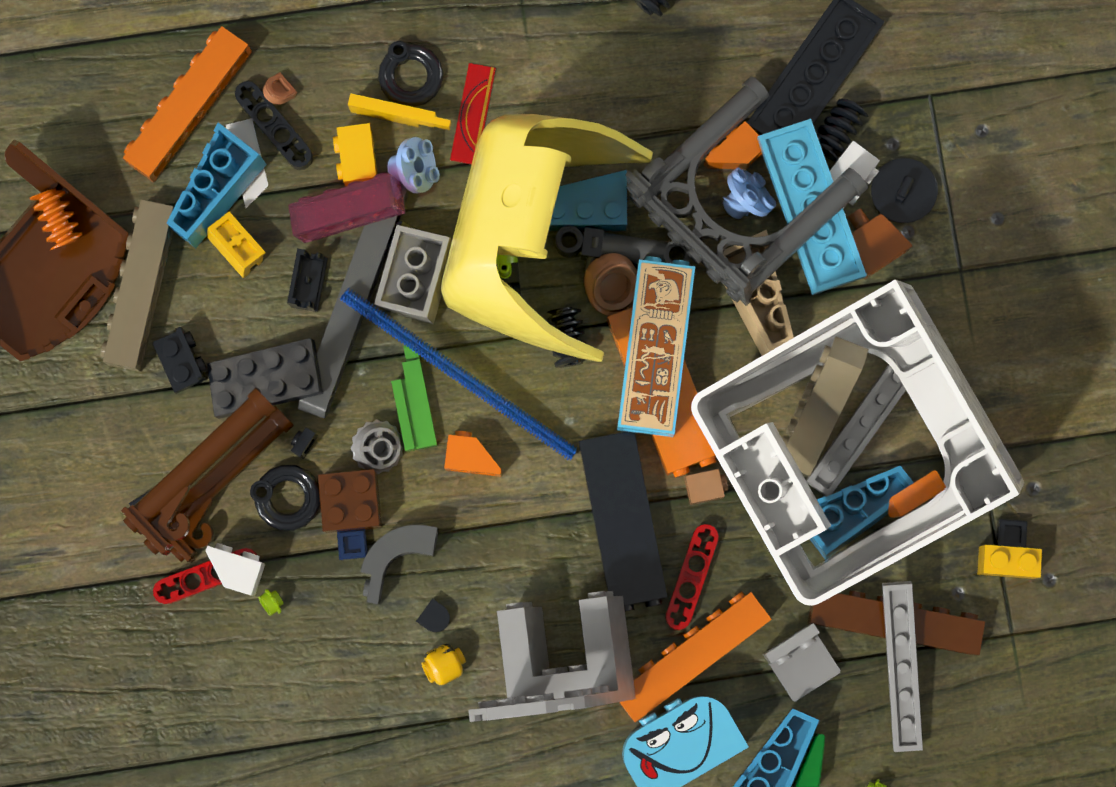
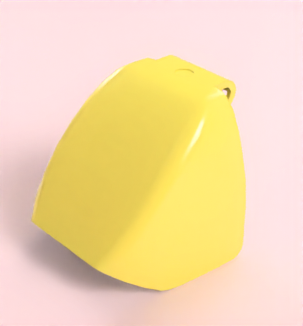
M537 114L503 115L492 120L484 128L476 145L442 279L441 292L448 308L477 323L525 343L577 358L602 362L603 351L567 336L550 325L513 288L499 277L496 257L498 254L537 259L547 258L548 251L544 247L564 167L617 163H650L653 152L622 133L594 122Z

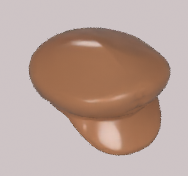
M608 253L596 258L586 269L584 276L586 294L591 305L598 312L610 316L633 307L637 269L630 259L618 253Z

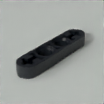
M250 81L240 83L235 90V97L240 106L294 169L305 170L312 164L313 154L307 144L274 105L265 98L263 92L256 84ZM247 89L249 92L254 90L252 95L258 103L255 107L248 98L242 100L244 97L242 92ZM270 109L273 112L270 121L261 122L258 120L260 110ZM280 129H286L290 132V138L285 143H279L275 140V134ZM293 144L300 153L306 152L304 155L306 160L304 162L300 160L294 162L296 157L290 149Z

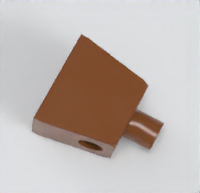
M860 208L847 217L856 229L852 232L867 275L864 279H867L896 260L912 247V244L883 214L869 220Z

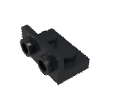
M178 327L175 329L176 332L152 342L176 394L206 381L204 372L208 371L202 357H196L193 347L197 345L191 332H185L182 327Z

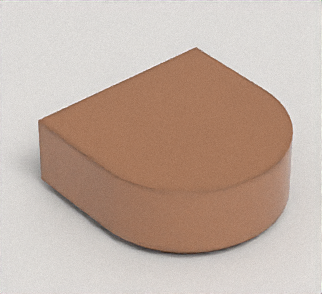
M281 72L270 77L263 87L265 98L271 103L278 105L290 101L298 93Z

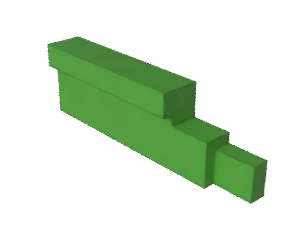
M403 346L406 362H402L405 379L394 380L391 383L404 448L406 452L438 445L420 356L415 351H412V349H409V347Z

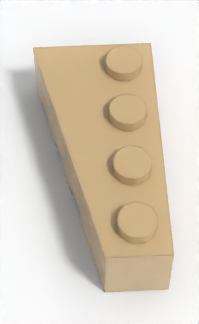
M764 230L752 237L767 236V230ZM733 245L723 252L724 257L734 264L743 262L746 257L743 246ZM768 246L751 247L752 255L756 252L761 254ZM776 271L752 292L750 303L747 306L741 301L737 303L732 299L761 356L794 338L786 305L783 303L780 281L777 279Z

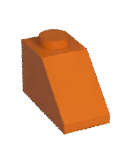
M455 431V435H448L444 466L446 471L501 477V468L479 440L472 437L471 432Z

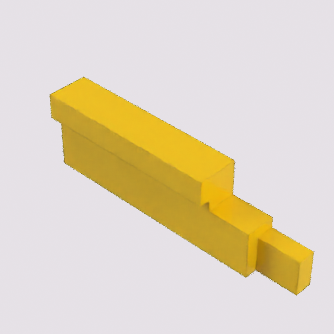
M350 93L348 107L351 113L419 127L420 124L450 130L451 120L438 118L436 112Z

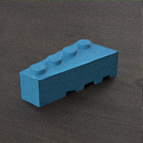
M219 122L214 129L215 133L210 143L206 144L202 152L203 157L197 169L194 168L190 176L191 180L186 190L181 193L167 221L172 230L195 249L207 236L208 227L225 215L267 165L256 151Z

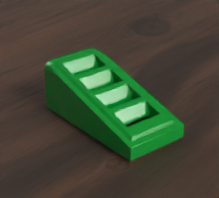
M816 733L813 737L794 787H820L825 736L823 734Z

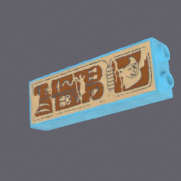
M647 256L645 260L639 259L617 430L673 437L676 427L695 266H689V262L683 260H673L672 264L663 263L661 258Z

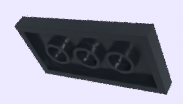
M312 338L207 363L214 417L218 419L229 417L248 399L247 395L254 388H257L273 406L323 394L315 340Z

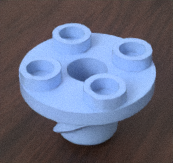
M419 137L405 139L400 144L397 155L392 156L387 165L390 177L397 184H403L412 193L428 191L433 183L438 182L440 176L439 170L436 167L432 143L428 139L423 140Z
M736 168L728 175L727 183L731 193L727 197H723V206L731 217L741 219L745 215L748 216L749 212L763 217L776 206V201L765 188L766 182L759 173L754 172L751 174L743 169Z

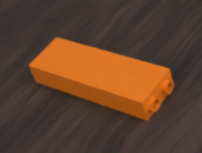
M632 308L607 317V323L624 367ZM685 360L683 362L675 434L673 437L651 435L666 475L673 474L675 478L690 473L689 467L700 464V467L704 468L717 462L715 453L692 414V401L698 393Z

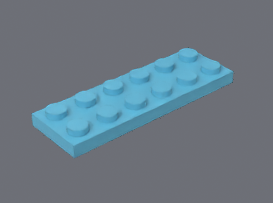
M811 119L757 137L787 225L833 183ZM843 208L797 250L812 295L867 276Z

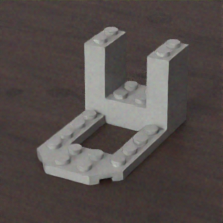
M613 591L588 593V599L579 600L587 664L569 666V672L567 667L549 668L542 607H533L532 602H518L506 604V610L497 611L507 698L478 702L479 708L468 710L470 722L583 709L636 699L623 596H614Z

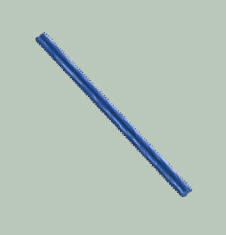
M350 287L341 296L340 299L341 301L343 300V303L346 302V305L352 306V309L358 311L360 315H363L369 321L372 320V323L375 322V325L389 333V335H392V337H395V339H398V341L412 349V351H415V353H418V355H421V357H424V360L426 359L427 362L429 361L430 364L432 363L433 366L435 365V367L441 369V372L447 373V376L449 375L450 378L452 377L453 380L455 379L456 382L461 383V386L464 385V388L467 387V390L470 389V392L473 390V394L478 395V398L481 397V400L484 399V402L487 401V404L490 403V406L493 405V408L496 406L495 410L499 408L498 412L501 411V414L504 413V416L507 415V418L510 417V420L516 421L515 424L518 422V426L522 424L521 428L524 427V430L527 429V432L530 431V434L536 435L535 438L539 437L538 440L542 438L541 442L545 440L544 444L547 443V446L550 445V448L553 447V450L559 451L558 454L562 452L561 456L565 455L564 458L568 457L567 460L573 458L577 447L575 448L571 443L568 444V441L565 442L566 439H563V437H560V435H557L548 427L545 428L546 425L542 426L543 423H540V421H537L528 413L525 414V411L522 412L523 409L519 410L520 407H517V405H514L505 397L502 398V395L499 396L500 393L496 394L497 391L485 385V382L482 383V380L479 382V378L477 380V377L473 378L474 375L468 373V370L465 371V368L462 369V366L459 367V364L456 365V362L453 364L454 361L450 362V358L447 360L448 356L445 357V354L442 355V352L439 353V350L436 351V348L430 347L431 344L427 346L428 342L425 344V340L421 342L422 338L419 339V336L416 337V334L410 333L411 330L407 331L408 328L404 329L405 326L401 327L402 324L398 325L399 322L395 323L396 320L393 321V318L390 319V316L384 315L385 312L381 313L382 310L378 311L379 308L375 309L376 306L372 307L373 304L369 305L370 302L366 303L367 299L364 301V297L361 299V295L358 297L359 294L355 295L356 292L352 293L353 290L349 291Z

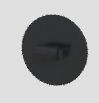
M899 158L884 164L879 169L871 185V196L877 210L887 219L898 223H911L925 217L935 205L938 195L937 182L931 170L923 163L910 158Z

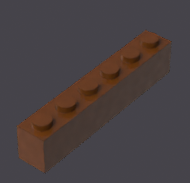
M849 590V595L837 593L817 605L810 606L808 624L814 623V625L886 638L883 596H877V600L865 599L866 593ZM913 602L917 645L974 656L980 655L985 621L977 620L978 615L961 612L960 617L949 615L950 609L933 607L932 611L921 609L922 604Z

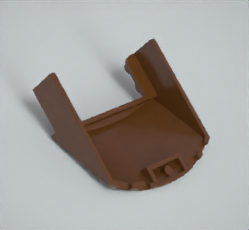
M13 140L4 153L7 165L41 193L54 188L56 190H65L66 193L60 198V201H69L70 204L64 208V211L74 212V215L68 221L78 222V225L72 231L82 232V236L75 242L50 250L56 245V242L46 241V238L52 232L42 231V228L48 222L38 221L37 218L44 212L34 211L33 207L39 203V200H34L0 239V346L17 360L24 361L43 352H49L66 339H70L98 313L114 289V283L119 275L121 263L124 260L129 233L21 142Z

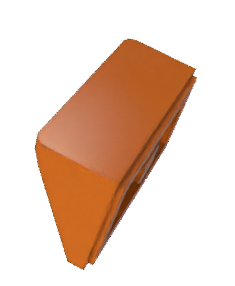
M936 470L930 472L892 496L889 500V517H902L945 490L946 486Z

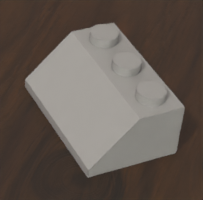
M397 225L374 305L410 319L434 324L442 297L441 285L452 243L451 238Z

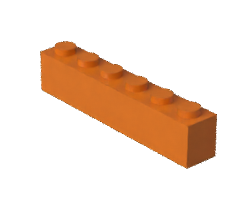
M223 26L218 31L211 33L206 41L207 46L202 53H197L190 62V69L185 75L182 74L177 78L173 86L175 89L169 97L165 96L159 102L157 113L152 119L148 118L140 129L142 133L135 141L129 142L124 150L125 155L123 159L125 162L152 182L157 180L252 53L247 43Z
M741 591L728 601L731 607L724 612L719 608L706 618L709 623L703 628L699 629L696 625L683 636L686 641L678 647L675 643H672L661 652L664 656L656 663L651 659L638 669L641 675L634 679L636 699L619 702L634 722H637L772 620L752 592L744 595Z

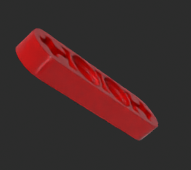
M700 525L692 535L665 617L668 626L674 630L685 629L691 622L718 542V532L711 525ZM705 529L709 530L710 536L713 537V541H708L704 550L710 551L708 556L701 551H692L693 545L698 548L700 547L701 538L698 537V533H704ZM692 556H700L704 560L705 565L700 572H694L689 568L688 562ZM685 582L693 584L696 590L695 595L690 599L683 598L679 592L680 586ZM675 598L682 603L692 604L690 610L684 607L682 615L686 617V621L680 622L679 625L673 624L674 619L670 617L671 613H677L680 606L679 604H674Z
M248 548L232 552V554L242 556L244 551L258 555L255 551ZM211 561L159 580L154 585L153 596L159 603L173 604L222 585V582L212 575L213 565ZM196 573L200 576L201 583L198 588L191 590L186 585V578L188 575ZM179 578L180 586L185 592L181 595L180 590H175L170 593V599H167L166 596H160L164 584L167 587L177 586L178 583L175 580Z

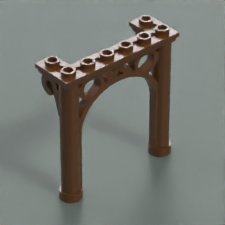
M254 388L247 395L248 399L140 501L129 508L124 507L121 510L126 516L123 520L124 523L134 533L138 532L147 538L144 544L155 555L160 552L162 555L167 556L172 552L181 562L184 559L190 563L195 561L194 556L197 552L194 548L203 549L210 545L213 540V529L207 523L201 525L203 537L199 540H196L194 537V532L214 501L213 498L283 432L287 433L294 426L257 388ZM264 416H266V418H265L261 423H259L244 439H242L227 455H225V456H224L210 471H208L193 487L189 488V487H190L203 473H205L220 457H222L237 441H239L254 425H256Z

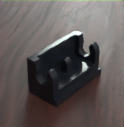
M297 248L287 300L291 308L318 312L328 258L322 253L312 254L308 253L305 249Z

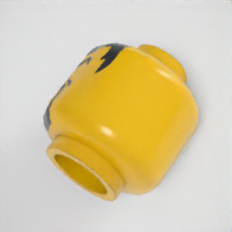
M444 643L426 652L424 662L421 664L430 683L435 682L442 686L462 676V664L466 663L459 648L454 649L450 644Z

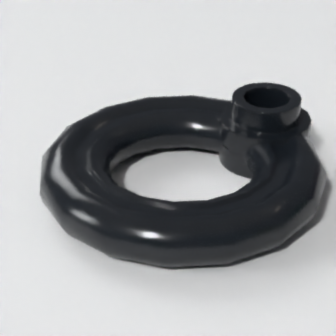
M395 41L389 46L388 53L380 64L378 80L381 90L390 101L417 107L428 103L437 95L442 86L443 69L440 60L430 49L418 44H406L403 41ZM396 48L404 50L401 55L394 54ZM408 60H417L422 63L427 72L425 84L415 91L403 90L398 86L394 77L398 65H403Z
M279 465L269 469L250 488V495L254 500L259 516L267 525L280 531H294L306 526L316 517L320 508L319 485L316 478L308 470L297 465ZM284 481L297 483L304 492L302 507L292 514L278 512L271 502L274 487ZM260 487L267 490V494L263 498L258 497L256 494L257 489Z

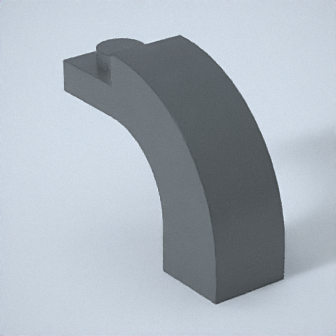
M426 525L403 526L388 532L377 540L368 551L360 571L361 573L371 575V580L366 579L363 596L367 597V603L380 605L386 572L397 558L406 554L434 557L439 532L437 527Z

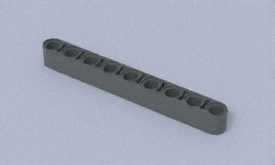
M382 179L317 352L323 394L300 399L299 410L324 419L328 415L364 318L358 311L352 309V306L349 307V304L343 303V300L341 301L340 298L350 287L349 291L353 290L352 293L356 292L355 295L359 294L358 297L361 295V299L364 297V301L367 299L366 303L370 302L390 248L388 243L396 222L401 218L409 195V190L405 186Z

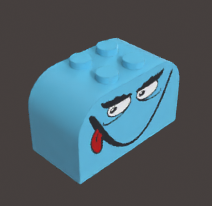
M695 696L683 702L680 698H677L664 706L666 712L659 716L653 712L639 720L641 726L633 730L626 738L622 755L624 764L637 787H682L747 749L749 746L722 703L713 698Z

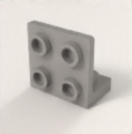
M814 623L807 625L763 654L794 702L840 673L839 667L817 635L820 632Z

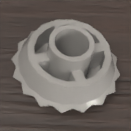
M376 419L373 422H366L363 427L357 429V434L352 437L353 444L350 449L353 452V459L358 463L359 468L365 470L375 469L377 474L383 471L389 472L392 467L398 464L399 459L403 456L404 443L402 442V434L398 432L396 426L390 425L388 421L381 422Z

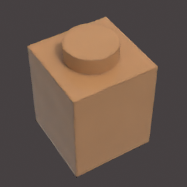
M719 469L684 477L690 505L723 499L725 497L724 492L728 491L725 474L720 475Z

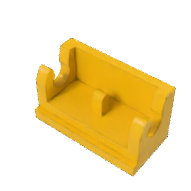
M230 212L208 227L207 238L242 278H245L250 273V269L255 264L259 266L262 263L265 251Z

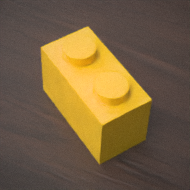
M370 123L337 127L338 136L333 137L335 153H340L341 163H336L338 180L343 179L346 187L379 183Z
M996 545L979 546L977 575L1028 579L1041 578L1042 549Z

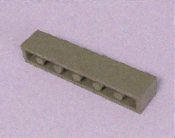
M141 200L139 207L134 209L132 222L135 223L133 234L129 233L126 242V249L129 252L127 260H123L120 267V276H122L121 286L115 289L113 298L116 307L114 314H110L107 322V330H110L108 341L103 342L101 348V357H104L103 362L109 366L141 372L174 232L167 224L174 206Z
M835 336L831 347L825 345L819 362L823 364L822 366L816 364L810 379L814 383L808 382L802 396L805 402L800 400L795 410L794 417H797V420L791 418L785 433L789 437L784 435L782 437L801 473L809 476L863 369L869 350Z

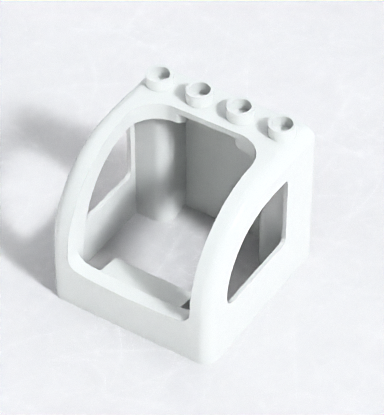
M898 280L888 283L700 391L694 397L691 405L695 420L796 599L805 605H817L1018 496L1025 483L917 293L911 285ZM835 336L869 349L868 353L885 360L898 375L942 454L945 464L943 482L946 488L926 504L814 567L800 544L831 527L825 513L774 423H766L740 438L730 417L812 375L816 364L821 366L823 364L819 362L825 345L831 347Z

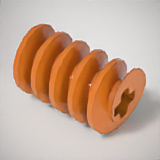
M56 188L30 197V200H39V203L33 207L34 211L44 212L37 218L38 221L48 222L42 228V231L52 232L46 238V241L56 242V245L50 250L73 243L82 236V232L72 231L78 225V222L68 221L74 215V212L64 211V208L70 202L60 201V198L66 191L56 190Z

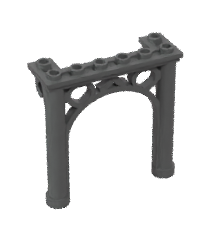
M752 76L742 84V88L665 160H662L660 157L652 160L641 174L637 170L633 173L628 171L625 174L628 183L626 187L631 193L629 198L639 208L644 206L650 212L648 214L649 218L658 227L663 225L669 231L667 233L676 245L679 246L682 243L688 249V256L696 264L701 262L708 269L706 273L717 284L721 281L728 288L726 289L727 294L735 302L741 301L745 306L750 303L753 291L855 196H860L868 189L864 179L855 170L848 168L786 227L774 234L762 237L741 236L715 223L704 211L698 200L695 190L696 173L704 157L769 97L766 88ZM689 168L687 184L674 182ZM674 191L689 194V204L683 209H676L667 201L669 194ZM659 194H661V201L657 198ZM694 209L695 213L692 215L696 224L693 231H691L678 218L689 216ZM720 238L723 239L718 244L717 255L702 242L704 239H714L717 242ZM730 245L743 246L746 253L744 261L738 264L729 262L723 255L725 248ZM768 246L761 254L756 252L752 255L751 247Z

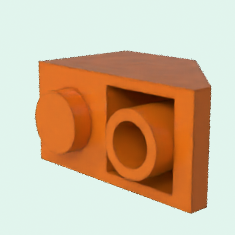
M744 121L729 133L720 145H716L706 155L704 166L707 169H747L762 155L757 140L759 135Z

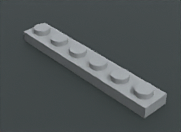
M889 364L814 467L811 475L806 479L810 486L825 497L832 495L906 391L900 378Z
M912 582L882 583L894 752L923 750Z

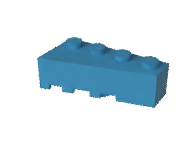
M627 170L559 186L549 231H559L564 226H574L580 231H584L585 228L604 231H626L627 179L625 174Z
M898 466L866 479V481L846 487L832 495L817 499L831 527L810 538V541L825 560L888 515L890 498L914 482L904 469Z
M792 708L733 787H792L819 720Z

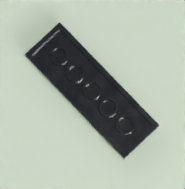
M833 0L769 90V97L754 111L747 123L759 135L811 119L814 124L885 21L853 0Z

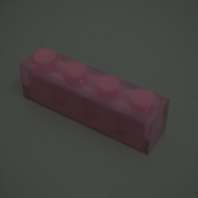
M387 173L377 174L373 179L367 181L351 182L347 187L341 189H328L318 196L302 197L298 199V202L288 204L293 236L304 243L406 213L401 182Z

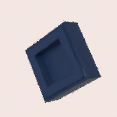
M366 529L337 532L339 560L366 557L368 553Z

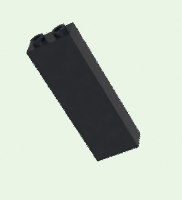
M627 431L581 440L578 444L607 591H613L614 596H623L625 612L635 610L634 604L645 602L646 607L662 605L661 599L667 598V592L635 432Z

